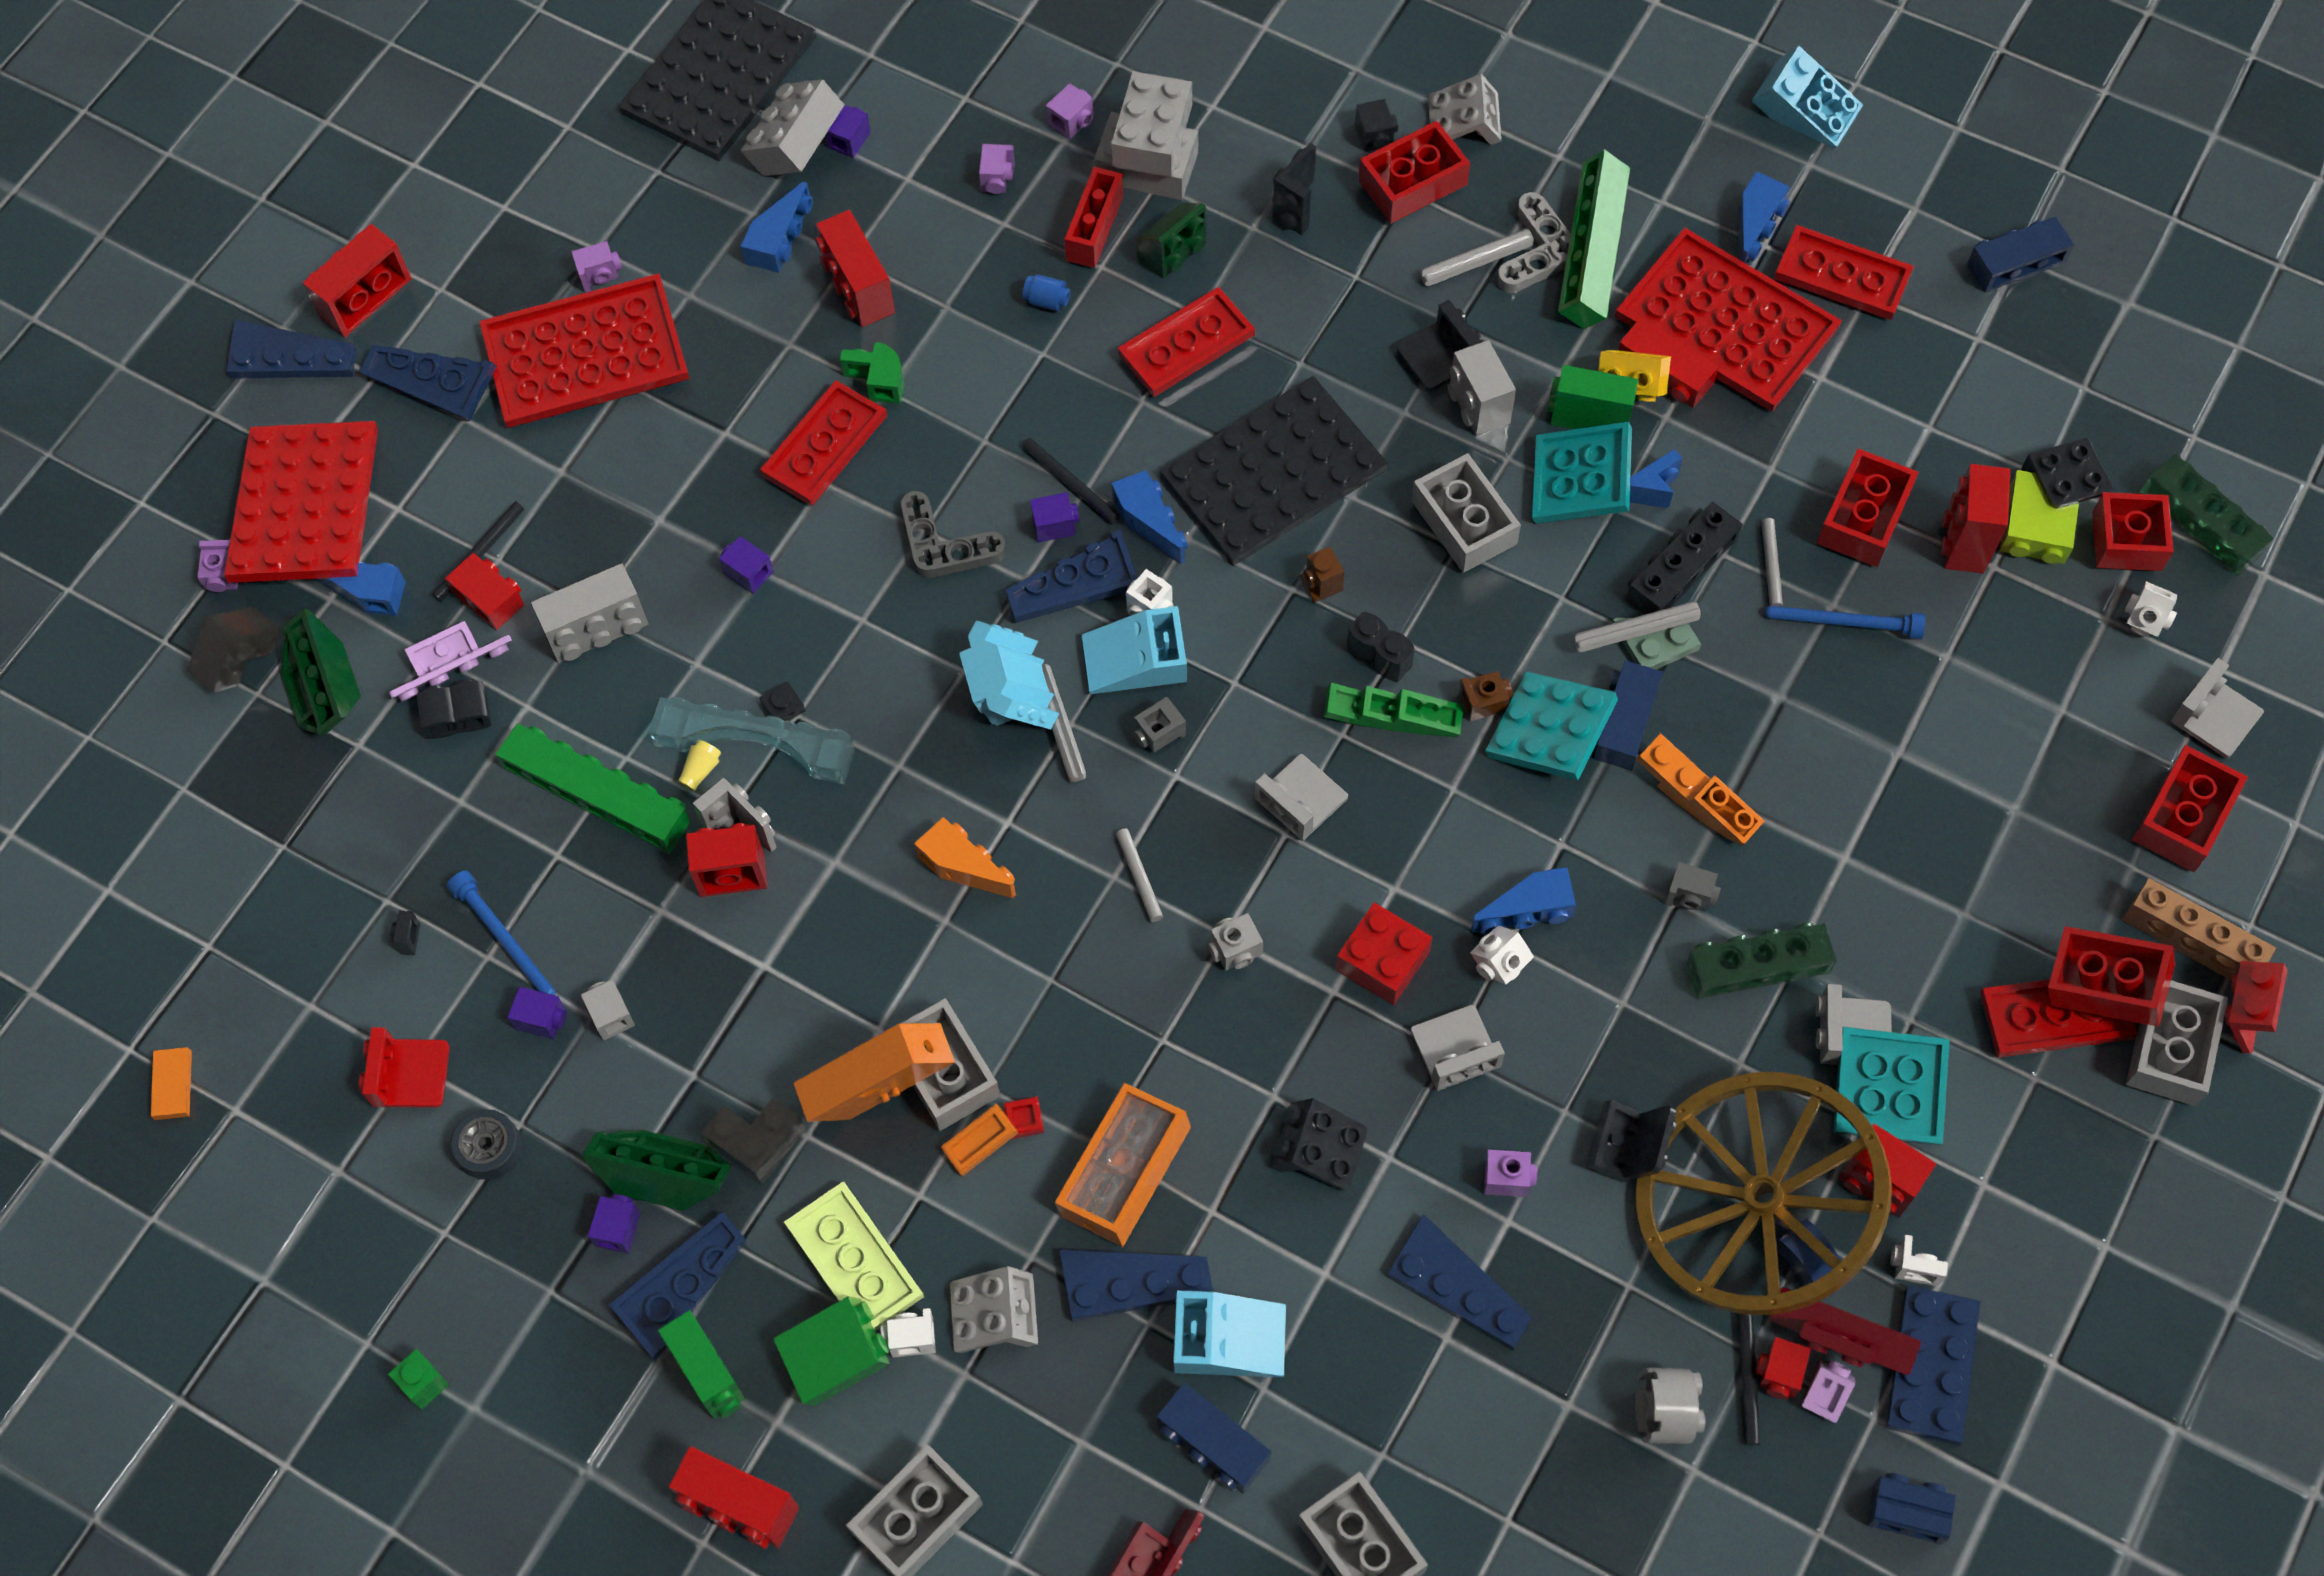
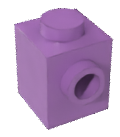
M1069 83L1046 105L1047 124L1068 139H1071L1081 128H1086L1093 119L1092 98L1085 90H1079Z
M1488 1150L1485 1159L1484 1194L1527 1197L1530 1186H1536L1537 1165L1531 1164V1152Z

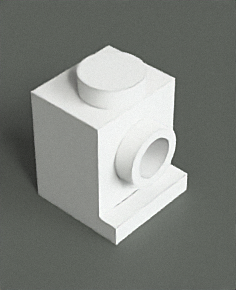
M930 1308L923 1309V1316L917 1317L916 1313H902L896 1315L894 1320H887V1325H881V1336L889 1347L892 1357L936 1353L934 1322Z

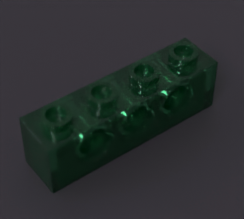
M2176 453L2149 475L2140 491L2143 494L2169 495L2170 518L2237 576L2258 560L2274 540V537L2268 533L2264 526L2257 524L2238 504L2229 500L2219 491L2215 484L2207 481L2194 470L2189 462L2184 461Z
M1806 922L1795 926L1792 930L1782 932L1780 929H1770L1756 937L1747 938L1746 935H1739L1730 938L1726 943L1715 945L1713 942L1700 943L1694 949H1691L1686 962L1697 999H1703L1830 974L1837 959L1826 924L1814 925L1812 922ZM1786 948H1796L1801 953V956L1789 954ZM1753 954H1762L1767 958L1768 962L1761 963L1756 961ZM1727 960L1735 968L1725 969L1720 965L1719 961Z

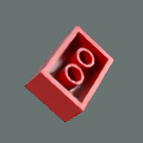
M1435 121L1361 158L1358 181L1390 224L1466 186L1468 184L1470 162L1440 123Z
M850 209L817 223L819 236L815 238V242L822 254L819 256L820 263L825 273L831 272L834 278L831 280L839 296L843 294L846 298L844 304L851 318L856 317L861 327H865L894 314L895 308L889 277Z
M370 224L363 231L357 233L354 239L340 251L335 252L325 264L312 272L302 283L319 317L345 338L412 278L397 243L373 224Z
M1858 448L1825 520L1817 544L1878 568L1919 472Z
M1970 464L1966 475L1959 477L1957 493H1952L1950 507L1945 509L1942 520V528H1947V537H1943L1941 544V556H1946L1945 569L1985 573L2008 526L2009 468Z
M2185 745L2173 761L2132 841L2195 873L2208 856L2248 776Z
M2065 926L2048 985L2051 1006L2159 1027L2175 967L2173 946Z
M692 1446L689 1447L669 1485L671 1491L677 1496L674 1501L682 1505L681 1509L701 1518L703 1513L708 1514L707 1517L714 1521V1525L733 1534L737 1528L741 1530V1534L747 1537V1541L765 1550L769 1544L779 1549L799 1510V1506L790 1493Z

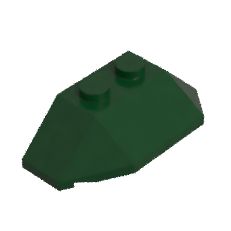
M303 609L283 626L285 640L282 648L281 675L298 727L324 736L346 718L361 695L343 642L310 610Z
M624 1130L610 1134L606 1131L596 1132L583 1152V1160L615 1194L681 1211L718 1193L731 1170V1164L724 1161L708 1145L646 1130Z

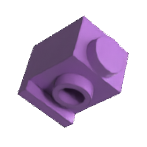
M983 144L979 172L982 192L993 194L1006 193L1007 181H1012L1015 166L1013 145Z
M607 241L571 251L585 293L591 291L590 286L605 284L610 280L619 278L617 270L623 268L617 251L611 253Z
M230 540L199 542L201 553L197 578L205 590L223 592L226 589H238V582L228 583L224 575Z

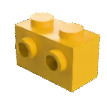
M1606 350L1600 352L1599 372L1639 379L1636 390L1637 400L1656 401V397L1667 394L1671 356Z

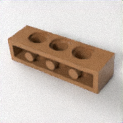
M2150 878L2147 879L2138 891L2122 919L2124 922L2162 943L2173 946V949L2231 981L2233 975L2238 974L2241 961L2269 962L2276 947Z

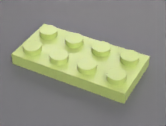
M844 1181L784 1222L838 1302L849 1296L865 1301L868 1304L874 1317L871 1323L875 1331L881 1328V1325L887 1324V1320L894 1319L896 1315L901 1314L924 1298L922 1291Z

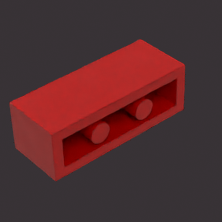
M1093 167L1065 237L1066 261L1096 268L1124 196L1122 173Z
M1642 317L1624 336L1618 347V351L1671 356L1667 392L1678 402L1686 403L1692 408L1696 406L1715 383L1719 365Z

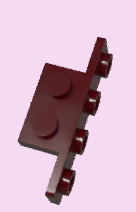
M1786 1287L1780 1288V1294L1792 1291ZM1822 1301L1791 1312L1772 1314L1769 1317L1771 1322L1799 1332V1337L1807 1340V1347L1826 1354L1828 1349L1843 1354L1841 1360L1861 1368L1864 1363L1871 1365L1875 1362L1909 1375L1921 1346L1919 1339Z
M1185 1509L1168 1539L1146 1523L1137 1521L1106 1576L1175 1575L1182 1565L1183 1558L1181 1556L1188 1544L1194 1542L1200 1534L1202 1528L1200 1523L1204 1518V1514L1198 1510Z

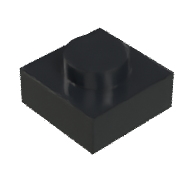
M788 681L759 697L761 704L777 727L806 711L804 704Z
M399 910L397 922H393L391 926V941L402 955H415L421 924L412 911Z

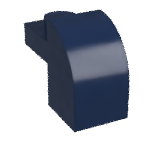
M1780 1219L1775 1222L1777 1253L1788 1261L1796 1281L1806 1286L1832 1270ZM1807 1219L1800 1222L1839 1259L1829 1240L1813 1223ZM1761 1233L1760 1235L1764 1243L1763 1233Z

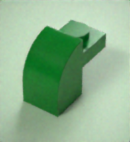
M875 342L873 352H867L862 349H842L840 363L844 377L867 379V389L871 401L901 404L904 379L900 359L892 348L883 343Z

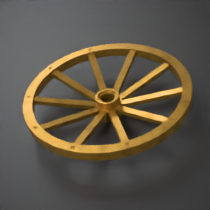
M1783 1072L1747 1073L1718 1081L1693 1094L1676 1108L1674 1119L1676 1127L1670 1136L1668 1147L1678 1133L1687 1125L1740 1179L1745 1188L1662 1170L1658 1174L1637 1179L1636 1207L1642 1235L1649 1250L1664 1272L1681 1289L1694 1298L1725 1311L1749 1315H1772L1798 1310L1825 1299L1847 1284L1864 1267L1877 1248L1887 1225L1892 1197L1888 1160L1874 1128L1865 1115L1845 1096L1831 1087L1807 1077ZM1756 1091H1786L1810 1097L1770 1176ZM1744 1093L1757 1175L1754 1177L1695 1118L1712 1105ZM1822 1103L1844 1117L1860 1135L1861 1138L1783 1182ZM1868 1149L1874 1173L1873 1201L1788 1195ZM1655 1182L1743 1200L1737 1204L1658 1232L1653 1208ZM1773 1193V1197L1768 1202H1758L1763 1194ZM1790 1207L1870 1214V1217L1856 1245L1840 1261L1786 1209ZM1749 1213L1702 1281L1697 1280L1678 1265L1664 1246V1244ZM1778 1218L1832 1268L1830 1272L1818 1280L1799 1289L1781 1294L1774 1222ZM1761 1219L1763 1224L1768 1296L1738 1295L1713 1288Z

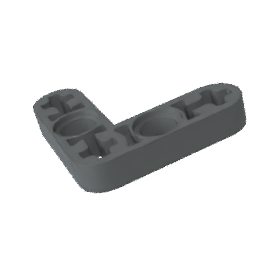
M912 491L903 497L901 501L903 518L915 569L921 576L933 578L996 564L1004 559L1006 544L1001 534L988 531L939 542L927 495L920 491ZM918 503L921 518L915 519L912 504ZM921 528L931 531L930 537L925 540H918L913 535ZM993 543L996 551L990 552L987 545ZM974 546H977L979 556H975ZM957 549H965L969 552L968 557L964 560H955L951 555ZM942 553H945L947 563H943ZM931 557L933 565L927 566L925 558Z

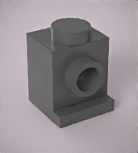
M1165 697L1134 717L1136 730L1133 731V735L1142 748L1149 746L1153 753L1178 737L1183 738L1186 736V720L1168 697Z
M1678 862L1665 905L1672 906L1673 901H1676L1683 907L1691 910L1702 909L1706 911L1708 905L1715 907L1721 887L1715 886L1718 874Z

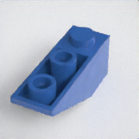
M1757 171L1744 190L1738 209L1739 260L1746 264L1749 260H1756L1762 248V244H1760L1762 239L1770 238L1776 226L1774 220L1777 216L1782 218L1790 204V201L1786 199L1789 186Z
M807 182L800 183L751 222L741 244L746 265L779 273L783 263L788 262L791 256L793 240L800 236L804 215L810 213L813 204V198L809 194Z
M1147 470L1111 483L1112 500L1124 524L1178 563H1184V550L1188 548L1184 533L1181 530L1177 532L1173 524L1175 523V517L1169 505L1164 506L1161 500L1163 494L1156 479L1152 481Z
M361 561L358 563V572L355 577L315 579L366 613L395 616L398 614L406 583L399 568L392 564L379 563L375 565L365 564Z
M1568 868L1534 872L1474 915L1471 926L1472 933L1482 932V934H1489L1498 926L1527 929L1534 926L1535 923L1549 921L1550 924H1560L1572 918L1576 902Z

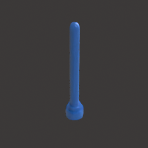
M1768 606L1764 611L1765 616L1769 619L1901 631L1902 635H1908L1909 639L1922 640L1925 630V614L1911 612L1910 616L1904 615L1903 618L1779 606Z
M465 870L454 875L446 885L454 898L466 901L539 992L555 995V989L478 895L477 881L470 872Z

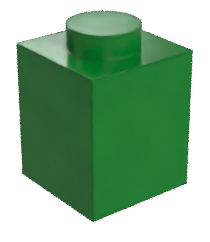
M418 1349L414 1350L388 1374L421 1410L450 1385Z

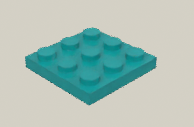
M1629 422L1536 435L1532 518L1536 524L1629 512L1632 427Z
M1526 671L1485 750L1486 754L1490 759L1578 781L1618 701L1617 695L1612 691Z
M1842 1027L1843 1051L1838 1059L1836 1091L1851 1101L1865 1115L1871 1125L1875 1123L1901 1141L1942 1145L1950 1039ZM1835 1111L1833 1133L1860 1136L1853 1126Z

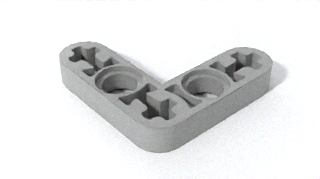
M1529 192L1521 196L1517 214L1525 227L1530 230L1539 247L1501 265L1497 283L1499 288L1507 293L1519 292L1564 270L1566 267L1567 255L1564 252L1568 251L1571 234L1544 197L1538 193ZM1550 225L1555 228L1556 232L1546 235L1540 231V227ZM1541 260L1546 264V267L1540 270L1534 269L1530 266V262Z

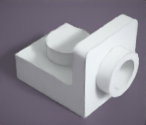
M1904 1235L1898 1245H1893L1891 1252V1266H1896L1895 1279L1939 1286L1947 1276L1948 1262L1938 1261L1937 1257L1930 1254L1911 1256L1913 1236Z

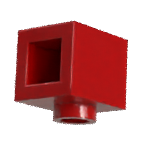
M1775 1337L1768 1347L1767 1354L1761 1352L1755 1372L1761 1375L1758 1387L1767 1389L1766 1393L1778 1399L1794 1398L1801 1389L1811 1348Z

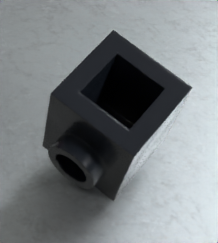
M1386 99L1356 105L1355 125L1364 152L1379 150L1393 143L1394 133L1398 132V122L1395 114H1390Z

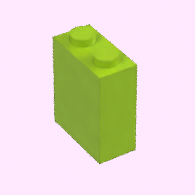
M2017 470L2010 483L2008 526L2002 536L2000 551L2010 553L2015 557H2031L2051 564H2065L2074 546L2079 503L2059 509L2053 508L2035 473Z

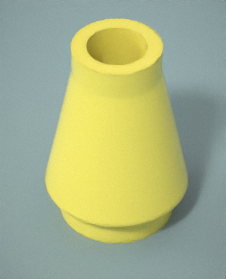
M698 739L695 745L690 746L678 782L686 788L695 791L698 785L720 762L718 758L721 752L707 742Z

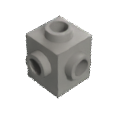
M1249 913L1236 919L1226 918L1219 921L1211 929V942L1208 943V948L1214 961H1221L1226 971L1233 967L1241 969L1251 964L1254 958L1263 955V940Z

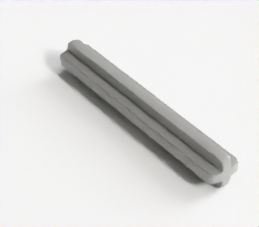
M1529 229L1516 232L1423 268L1420 271V278L1425 286L1436 284L1531 247L1534 241L1533 235Z
M1689 602L1576 633L1574 635V645L1578 652H1584L1694 622L1700 619V608L1696 602Z
M1043 664L1042 668L1049 692L1054 693L1047 708L1060 713L1052 727V731L1069 781L1072 783L1082 781L1086 778V771L1051 667L1048 664Z

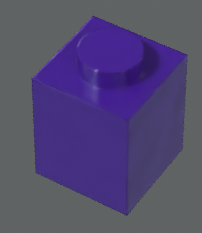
M844 104V107L825 134L827 148L854 159L871 133L868 114L860 108Z
M1068 492L1030 499L1031 514L1038 543L1075 535L1074 523L1080 522L1077 504H1070Z
M741 536L733 544H728L723 549L719 558L724 575L752 594L774 572L769 555Z
M519 986L507 1018L515 1030L554 1040L557 1029L561 1030L565 1024L567 1012L558 996Z
M613 1194L612 1198L600 1196L588 1234V1238L595 1247L629 1254L641 1214L635 1203H632L633 1200L619 1194Z

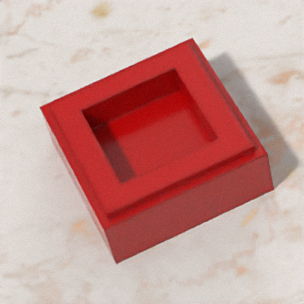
M1038 1096L1003 1103L1006 1116L1019 1132L1012 1139L1044 1133Z

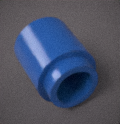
M1036 274L1035 277L1030 275L1027 277L1023 288V299L1028 300L1029 304L1054 311H1060L1062 306H1067L1070 298V289L1066 288V281Z

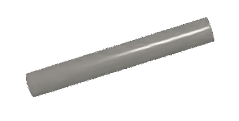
M1765 518L1761 521L1769 603L1770 606L1783 607L1775 522L1772 518Z
M1127 828L1121 829L1116 832V836L1150 921H1160L1163 918V914L1129 830Z

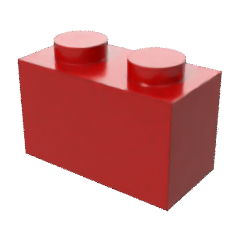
M472 553L445 580L452 593L497 631L524 606L519 594L522 590L512 578L507 577L504 579L499 575V569L488 558L482 560Z

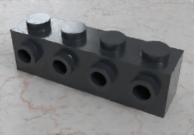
M1713 501L1704 510L1699 508L1690 518L1689 525L1684 530L1678 529L1672 535L1668 542L1669 546L1664 551L1657 550L1650 558L1649 566L1643 572L1638 570L1631 577L1627 584L1630 588L1626 600L1645 615L1673 607L1738 540L1743 524Z

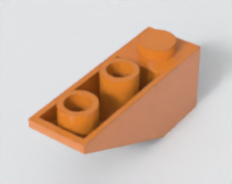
M943 817L914 843L917 857L939 878L1010 898L1016 895L1015 878L1012 873L1002 865L998 868L991 861V855L982 845H973L967 839L968 834L958 823L954 822L951 824Z

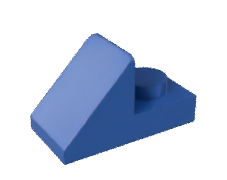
M1675 449L1630 477V503L1662 508L1670 507L1673 491L1668 485L1679 476V469L1683 459Z

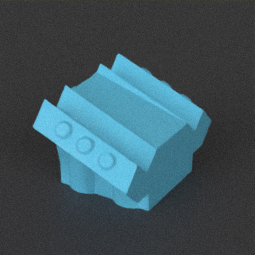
M976 620L968 635L971 648L959 654L971 697L980 713H984L990 722L996 726L1011 720H1018L1052 729L1060 713L1047 708L1054 693L1049 692L1042 668L1044 659L1032 655L1038 641L1023 635L1021 632H1013L1011 629L1002 628L996 624L990 625Z

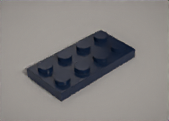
M1907 1285L1904 1291L1899 1332L1919 1339L1921 1346L1909 1375L1893 1371L1886 1429L1958 1446L1963 1443L1981 1301Z

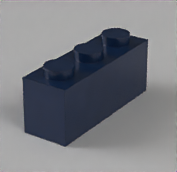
M2055 216L2047 220H2037L2030 226L2020 230H2010L1999 238L1979 242L1974 246L1967 265L1986 293L2066 263L2075 244Z
M1626 660L1621 672L1614 671L1609 689L1615 691L1618 701L1595 745L1597 747L1594 756L1595 760L1627 770H1633L1663 671Z
M1185 1382L1157 1416V1425L1161 1427L1158 1432L1171 1444L1176 1445L1177 1442H1180L1190 1450L1187 1455L1202 1468L1208 1465L1218 1473L1216 1479L1232 1492L1237 1488L1244 1494L1271 1460L1272 1451Z

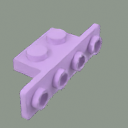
M465 621L405 649L419 678L390 691L389 694L392 699L399 697L401 702L410 699L419 693L417 688L427 683H430L431 686L439 685L450 679L447 675L449 672L459 668L461 673L478 666L479 662L477 659L487 654L494 658L509 651L507 645L512 643L510 635H507L479 649Z

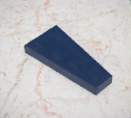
M234 320L226 372L230 378L353 377L357 350L354 344Z
M373 345L360 373L470 421L497 365L489 361L478 362L462 357L451 358L426 352L424 354L407 349Z
M1121 529L1111 533L1110 538L1099 544L1096 541L1085 547L1084 552L1072 558L1068 556L1057 562L1056 567L1046 572L1040 571L1006 589V596L1014 621L1018 623L1125 593L1129 585L1138 578Z
M721 1212L609 1304L654 1361L658 1359L667 1347L658 1330L689 1310L693 1313L746 1243V1239L728 1217Z
M1424 1214L1387 1276L1389 1279L1514 1351L1532 1318Z
M1059 1249L1072 1322L1177 1302V1291L1214 1292L1207 1257Z

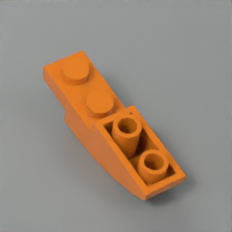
M1661 733L1636 759L1660 781L1657 787L1696 819L1741 846L1765 822L1719 778L1714 775L1710 779Z

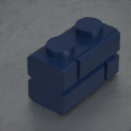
M1887 1473L1886 1477L1880 1476L1875 1481L1867 1522L1868 1526L1941 1545L1949 1540L1956 1496L1946 1493V1487L1930 1482L1923 1483V1487L1908 1483V1477L1896 1473Z

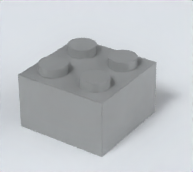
M1487 340L1454 352L1453 365L1450 367L1451 380L1450 384H1448V392L1454 402L1457 401L1460 405L1461 416L1467 427L1471 426L1475 435L1478 436L1510 424L1516 389L1490 341Z

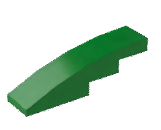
M1330 683L1326 690L1323 717L1389 731L1458 737L1461 733L1464 705L1401 689L1396 694L1366 686L1361 691Z

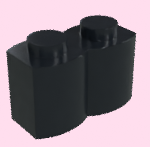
M1362 612L1348 627L1347 647L1349 651L1359 660L1373 664L1376 671L1384 678L1399 682L1413 666L1415 648L1412 642L1403 634L1388 630L1386 624L1379 617L1368 612Z
M464 679L451 687L434 685L417 693L421 729L426 739L444 738L458 732H472L492 726L487 691L482 681Z

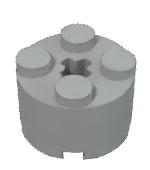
M1642 1368L1637 1380H1644L1643 1390L1635 1391V1416L1638 1432H1646L1647 1435L1642 1438V1441L1654 1444H1691L1696 1433H1703L1705 1429V1415L1703 1410H1699L1698 1395L1702 1392L1700 1373H1692L1688 1368Z

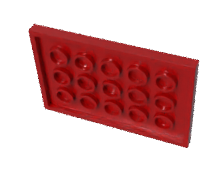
M1687 228L1681 231L1616 309L1615 313L1617 319L1631 327L1642 317L1719 365L1716 379L1771 412L1774 411L1839 329L1842 322L1839 318Z
M660 273L479 321L489 362L497 365L493 377L507 428L690 379Z
M376 421L250 427L224 573L228 583L357 576L378 435Z

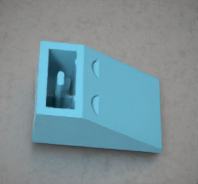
M1797 46L1777 60L1752 99V102L1773 121L1832 148H1836L1863 106L1858 99L1800 46Z
M1178 606L1145 610L1082 634L1090 694L1187 682V662Z
M1177 1291L1174 1373L1284 1378L1286 1305L1216 1292Z

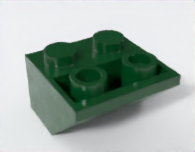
M1203 203L1178 204L1137 239V257L1162 278H1165L1170 272L1177 271L1189 256L1200 252L1206 244V206Z

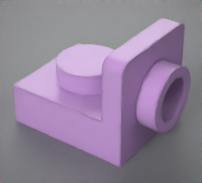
M1831 1360L1827 1364L1820 1361L1817 1367L1818 1371L1802 1402V1407L1837 1423L1855 1386V1378L1849 1375L1851 1370L1839 1362Z

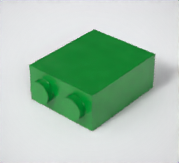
M1563 365L1561 376H1554L1547 408V412L1553 413L1551 425L1569 429H1581L1630 422L1639 379Z
M847 1296L774 1338L775 1344L804 1405L817 1406L890 1365L886 1356L889 1353L888 1346L884 1338L879 1333L876 1334L871 1323L874 1317L865 1301Z
M690 1310L658 1330L714 1419L719 1416L725 1418L736 1412L741 1406L740 1402L745 1400V1397Z

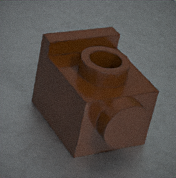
M1331 546L1308 555L1306 569L1303 571L1304 573L1300 574V578L1313 602L1315 603L1342 592L1345 572Z
M1498 671L1468 679V677L1462 678L1459 695L1470 722L1506 711L1509 698L1513 696L1509 680L1507 678L1501 679Z

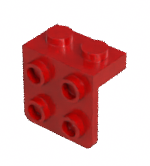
M2241 961L2238 974L2233 975L2232 993L2234 997L2232 1004H2228L2226 1007L2225 1021L2227 1025H2230L2234 1041L2239 1043L2243 1053H2252L2256 1031L2276 1032L2287 976L2285 963Z
M371 1027L370 1039H366L364 1043V1058L367 1062L366 1070L361 1073L359 1078L360 1092L373 1107H440L444 1100L450 1052L449 1044L445 1040L394 1039L385 1027Z

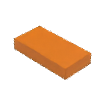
M188 1047L153 1051L151 1117L154 1120L190 1117L192 1051Z
M995 1104L943 1144L941 1148L959 1174L964 1176L1019 1132L1000 1106Z

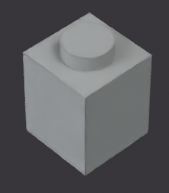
M613 979L608 982H598L592 985L587 992L581 994L603 1041L635 1026Z

